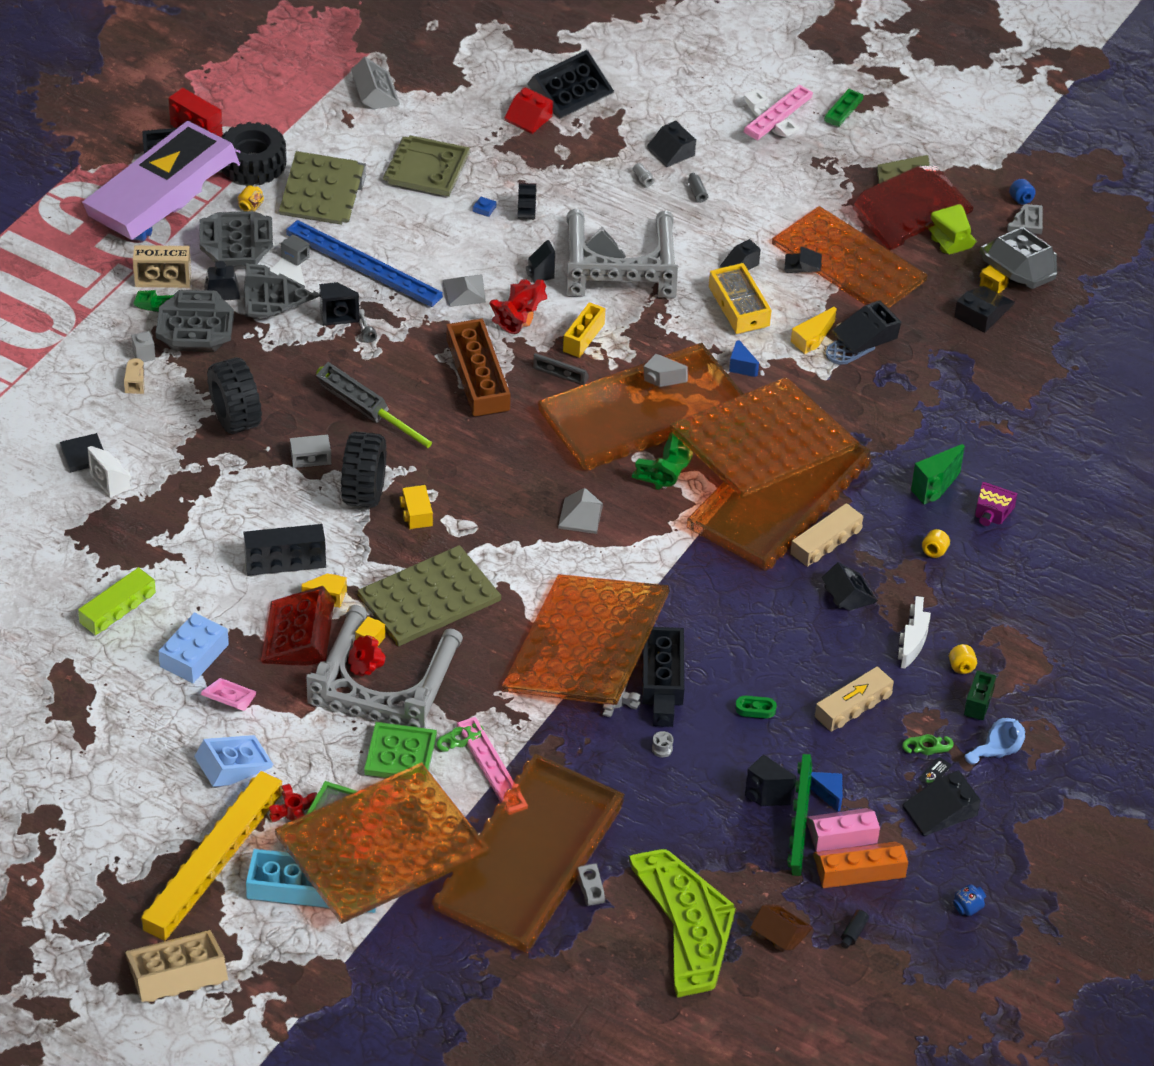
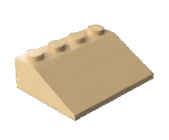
M211 930L125 951L133 980L142 1002H153L164 996H176L180 992L196 991L203 986L219 985L223 981L228 980L224 955Z

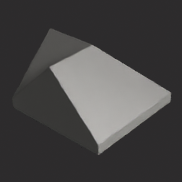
M482 274L443 280L450 307L486 303Z
M586 488L566 497L558 529L597 534L603 503Z

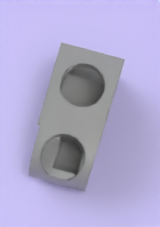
M597 863L578 867L577 881L584 894L586 905L591 906L605 903V895ZM586 871H592L590 874L583 875Z

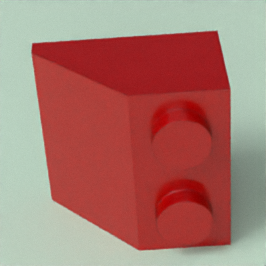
M525 87L514 96L504 121L533 134L552 117L553 100Z

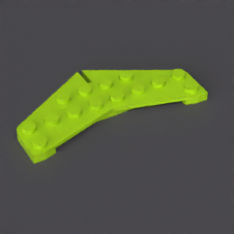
M660 849L630 855L629 862L632 870L673 922L674 990L677 997L713 990L717 984L735 915L734 904L668 850Z

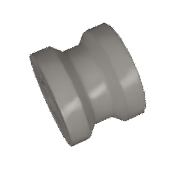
M665 731L657 732L653 736L652 752L654 755L661 758L671 755L673 751V736Z

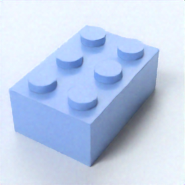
M194 612L159 650L160 667L194 683L229 645L228 629Z

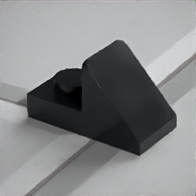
M801 246L800 253L785 254V273L821 271L822 254Z

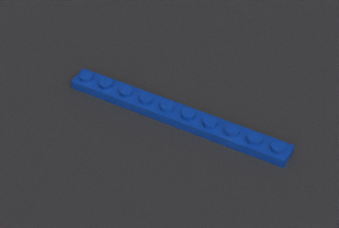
M296 220L286 229L288 236L294 234L310 243V247L430 307H433L443 298L442 291L299 220Z

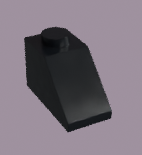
M748 239L732 249L720 265V268L744 263L747 270H750L759 265L761 249L751 239Z
M550 240L545 241L528 258L526 273L534 283L536 280L546 281L554 279L555 250Z

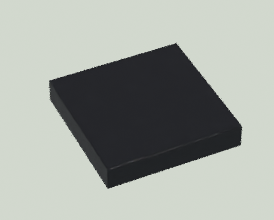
M97 433L60 442V447L70 473L90 468L88 447L92 446L104 450Z

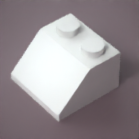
M92 446L88 447L90 475L111 498L130 489L131 475L127 469H123L120 461L114 458L108 451Z

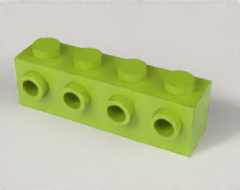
M139 567L79 608V623L96 636L106 630L111 624L120 620L128 612L136 609L142 602L151 598L156 593L155 579Z

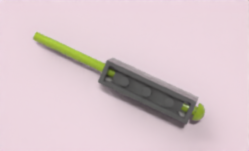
M330 362L317 369L316 376L322 387L374 422L378 423L383 418L425 447L429 448L432 445L431 441L387 412L389 408L382 397Z

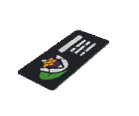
M939 757L918 779L929 786L942 777L952 767V764Z

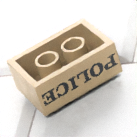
M134 245L133 269L135 287L190 288V246Z

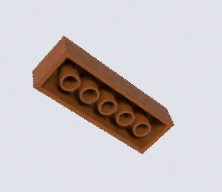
M483 318L447 324V343L473 417L510 411L511 394Z

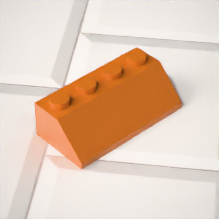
M897 842L813 852L822 888L906 878L908 860L903 845Z

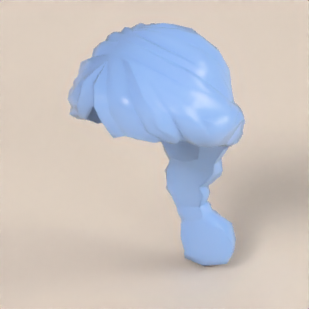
M1012 718L998 719L989 730L986 744L977 746L972 752L965 754L966 762L974 765L979 761V756L1001 758L1005 755L1016 753L1025 740L1024 727L1018 720L1016 721Z

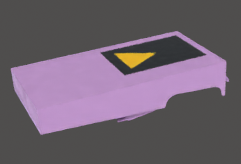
M186 121L82 203L89 217L133 240L171 212L175 213L179 209L181 210L193 197L202 192V185L206 179L232 162L240 166L236 152L240 153V151L235 149L231 142Z

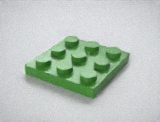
M376 722L364 775L426 783L437 730Z

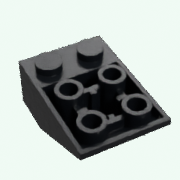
M881 300L863 306L834 328L832 332L855 354L898 339L901 321Z

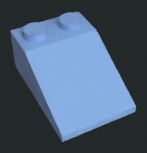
M255 735L204 739L194 756L213 787L232 785L256 775L260 771L273 767V763Z

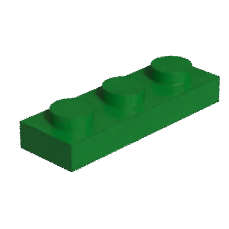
M848 88L825 115L824 121L840 127L861 103L864 94Z

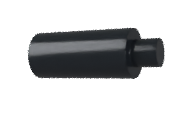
M856 910L841 935V946L847 949L850 945L856 943L869 920V915L865 911Z

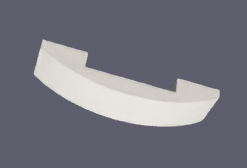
M758 89L744 95L746 103L756 117H759L770 108L767 104L768 98ZM790 119L776 124L770 131L779 136L787 137L798 132L800 128Z

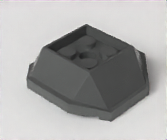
M255 211L217 212L207 218L199 219L200 250L213 260L214 263L224 261L226 266L258 264L273 247L272 217L264 216Z
M1023 227L997 237L992 242L981 246L979 251L982 259L1008 278L1018 283H1024L1032 289L1055 280L1057 275V254L1053 252V248Z
M178 290L174 297L159 307L156 338L165 342L173 351L215 352L225 342L231 341L234 309L221 298L217 291Z

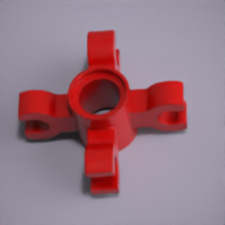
M288 783L281 786L285 804L270 806L269 817L272 822H276L286 816L288 820L295 821L297 828H299L305 817L304 810L311 807L317 792L310 793L303 798L300 794L293 793L292 787Z

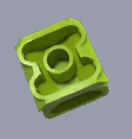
M958 204L932 212L931 220L935 225L929 228L932 233V240L941 244L940 250L949 255L972 248L977 242L971 235V228L962 205Z

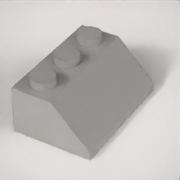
M365 56L351 69L353 80L357 86L356 90L360 95V101L363 105L369 106L372 109L395 107L400 104L387 70Z

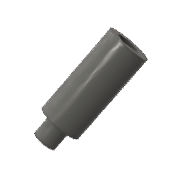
M690 173L688 183L697 202H705L708 199V193L700 176Z

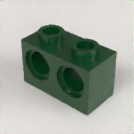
M976 671L966 700L965 716L984 721L994 692L996 675Z

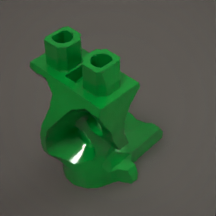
M680 425L679 429L674 428L671 431L664 447L663 459L658 458L654 461L639 458L635 463L637 470L632 473V478L654 483L657 490H660L662 487L675 485L680 472L688 466L693 458L691 427Z

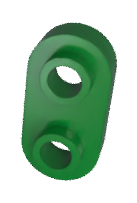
M741 696L736 700L735 710L739 715L757 718H771L776 714L777 704L773 699L756 696Z

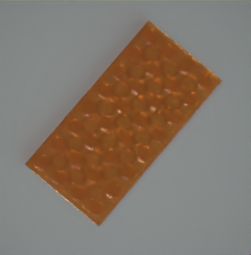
M818 206L772 238V244L787 254L800 253L801 246L822 254L821 271L816 273L865 305L881 300L887 308H890L927 281V274L821 206Z

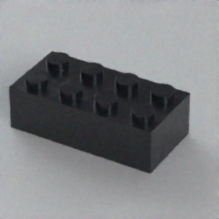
M323 524L243 532L247 576L326 568V545Z
M644 627L642 642V704H653L654 694L675 695L674 705H683L685 690L684 628Z

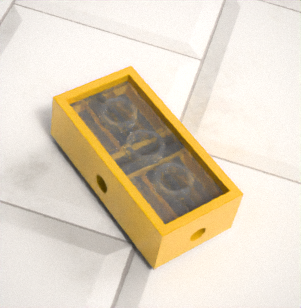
M744 263L710 271L708 287L736 334L770 326L772 310Z

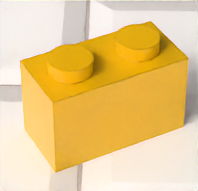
M426 485L402 488L403 496L399 497L400 506L405 509L403 510V517L405 522L408 521L409 528L433 526V512Z

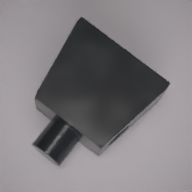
M217 261L215 267H209L206 273L204 290L217 291L223 300L240 299L239 284L234 267L226 266L224 261Z

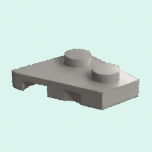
M1024 204L1021 211L1015 215L1013 222L1008 224L1007 231L1011 232L1023 227L1032 234H1042V205Z

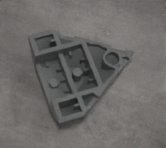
M246 264L245 317L264 319L320 297L318 292L314 291L312 293L308 291L304 285L281 273L277 275L271 272L270 268L265 265Z

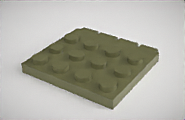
M409 135V137L404 136L391 159L383 179L391 185L450 197L469 156L470 147Z
M296 151L279 208V214L340 225L343 222H349L364 166L358 164V161Z

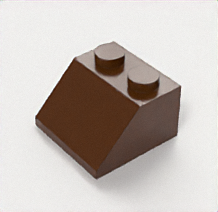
M762 905L750 928L756 931L755 934L763 940L769 939L773 942V946L776 949L784 952L785 950H793L813 927L780 905Z

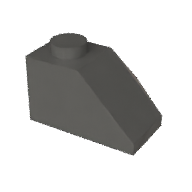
M600 227L586 242V246L597 254L612 258L626 257V254L618 248L619 246L603 227Z

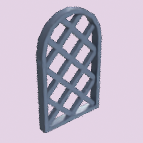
M838 339L827 346L825 353L829 361L840 365L848 364L873 351L875 347L855 353L857 355L854 356L850 350H846V346ZM837 345L844 346V349H837ZM828 351H834V355L828 354ZM836 351L843 352V356L836 355ZM845 352L852 353V357L845 356ZM836 358H843V360L839 361Z

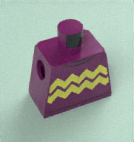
M983 482L975 516L980 518L979 521L983 526H989L991 522L998 525L1002 524L1015 508L1018 493Z

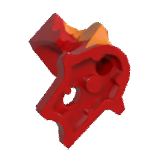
M521 279L519 284H511L508 301L502 302L497 299L490 301L489 304L495 314L492 322L498 324L503 330L511 334H518L523 327L530 326L538 304L548 298L545 292L546 284L544 281L536 280L534 284H531L527 279Z

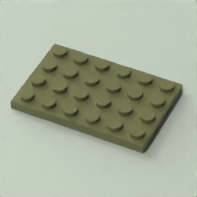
M460 545L358 590L359 598L374 617L385 624V631L398 647L501 601V594Z

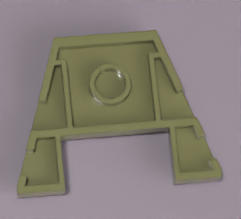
M929 155L878 164L879 193L898 198L902 196L910 197L911 201L918 202L922 200L926 201L927 205H933V189H914L912 170L929 171Z

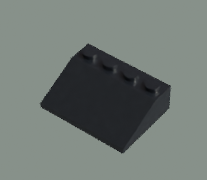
M588 49L534 74L527 84L532 91L553 100V114L559 119L615 92Z

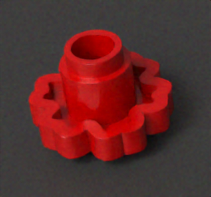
M369 635L365 637L359 636L353 642V649L349 651L348 663L351 664L350 670L355 675L369 676L376 668L384 665L385 654L378 647L379 641L375 637Z

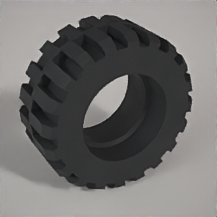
M246 122V124L240 123L236 127L229 128L228 132L226 131L221 138L231 142L233 147L240 151V153L236 152L240 166L232 162L221 169L232 181H238L239 184L262 185L264 182L269 183L274 178H278L284 171L287 163L286 141L284 136L275 127L271 128L270 125H263L261 122Z
M235 357L212 364L208 368L207 383L214 411L221 426L226 432L231 434L257 427L262 420L260 397L253 375L246 362L241 358Z
M355 431L348 437L341 472V497L346 505L373 508L380 502L384 486L387 456L386 439L381 434Z

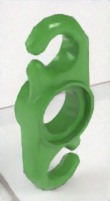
M473 723L472 727L477 728L476 724ZM471 726L466 728L457 727L441 736L437 741V747L444 752L449 750L448 747L442 746L444 742L450 743V749L467 746L468 739L473 741L482 736L481 730L474 733L470 731ZM462 729L466 730L468 737L464 740H457L455 738L457 735H462Z
M926 734L907 738L903 742L902 747L905 752L911 753L912 750L907 745L912 744L916 746L913 750L915 753L921 752L924 755H932L934 753L948 752L953 748L954 744L953 740L947 736L944 737V740L948 742V745H942L940 743L942 737L936 738L933 735ZM930 742L933 744V747L927 748L923 746V743Z

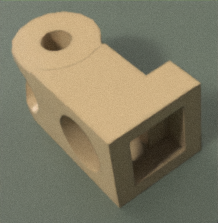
M134 358L127 363L124 377L125 393L144 394V363L141 359Z

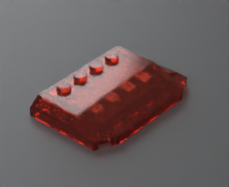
M917 166L863 191L854 203L853 209L891 251L903 245L906 239L934 226L935 224L931 220L932 212L960 204L967 215L973 211L974 207L937 166Z

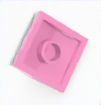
M219 678L202 690L201 695L245 711L255 697L256 691Z

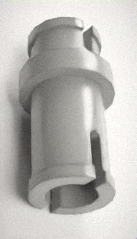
M641 163L635 164L633 171L637 174L639 181L646 187L653 185L654 178L651 172L647 171Z

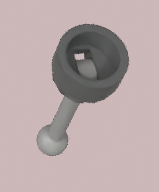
M359 309V316H361L365 327L362 330V338L367 343L373 342L377 338L376 330L367 325L364 316L365 311Z

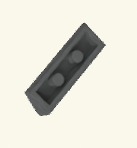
M536 353L534 354V369L581 385H585L589 379L586 370Z

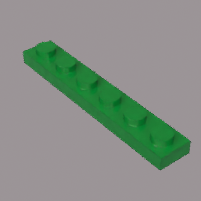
M802 754V762H798L797 767L800 780H796L795 790L798 793V799H794V811H796V817H792L794 836H790L792 855H788V867H791L793 876H801L812 775L811 754Z

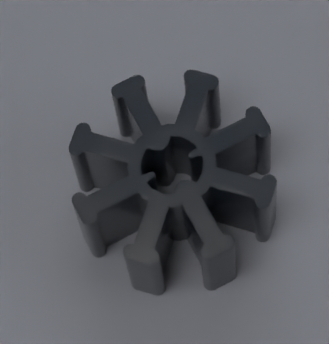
M519 183V219H535L537 183Z

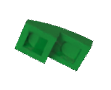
M155 290L138 291L134 300V306L159 312V307L174 297V295L157 296Z

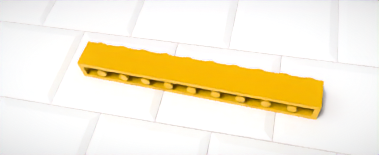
M260 771L256 777L250 780L245 791L240 792L237 801L228 807L224 817L216 822L214 829L203 838L202 844L198 849L193 850L186 864H182L177 875L168 881L165 890L158 894L152 906L143 912L141 917L143 931L163 941L167 940L269 812V807L274 805L281 797L283 792L281 788L282 780L263 771Z

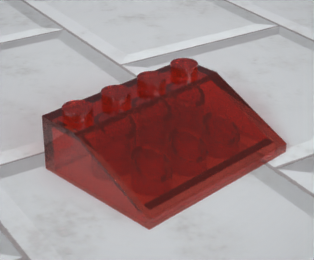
M324 586L271 601L261 658L263 664L309 666L326 661L335 600Z

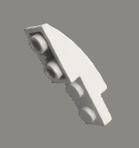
M916 596L915 604L910 606L909 616H913V619H909V625H905L904 633H900L899 644L903 645V648L899 647L898 659L902 660L901 668H906L920 653L927 637L931 613L923 612L924 597Z

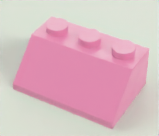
M868 808L807 817V825L816 852L878 843L880 826L875 811Z

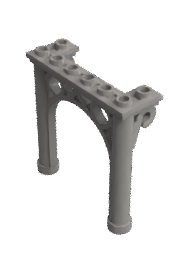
M572 209L567 213V223L569 225L567 296H585L586 280L659 282L658 297L676 298L678 265L675 264L672 229L674 218L672 213L661 211L656 215L658 247L647 255L635 258H612L591 251L585 244L584 213L579 209Z
M351 605L346 612V619L326 662H320L316 674L311 673L306 677L307 703L372 721L426 728V717L456 648L460 646L463 640L462 634L455 629H446L427 672L417 685L398 692L374 691L355 682L345 668L349 651L352 649L353 642L355 641V632L367 617V612L363 607ZM340 671L342 679L335 680ZM349 687L352 691L344 694L337 692L336 689ZM401 700L405 702V708L392 705L394 702Z

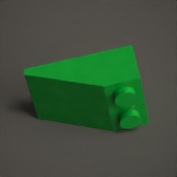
M963 444L915 463L911 491L923 504L939 499L960 474L965 448Z

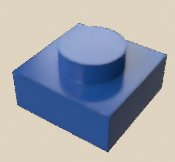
M480 196L473 206V212L490 217L497 207V201Z

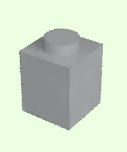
M150 331L131 335L132 350L135 358L141 359L143 362L155 360L154 342Z

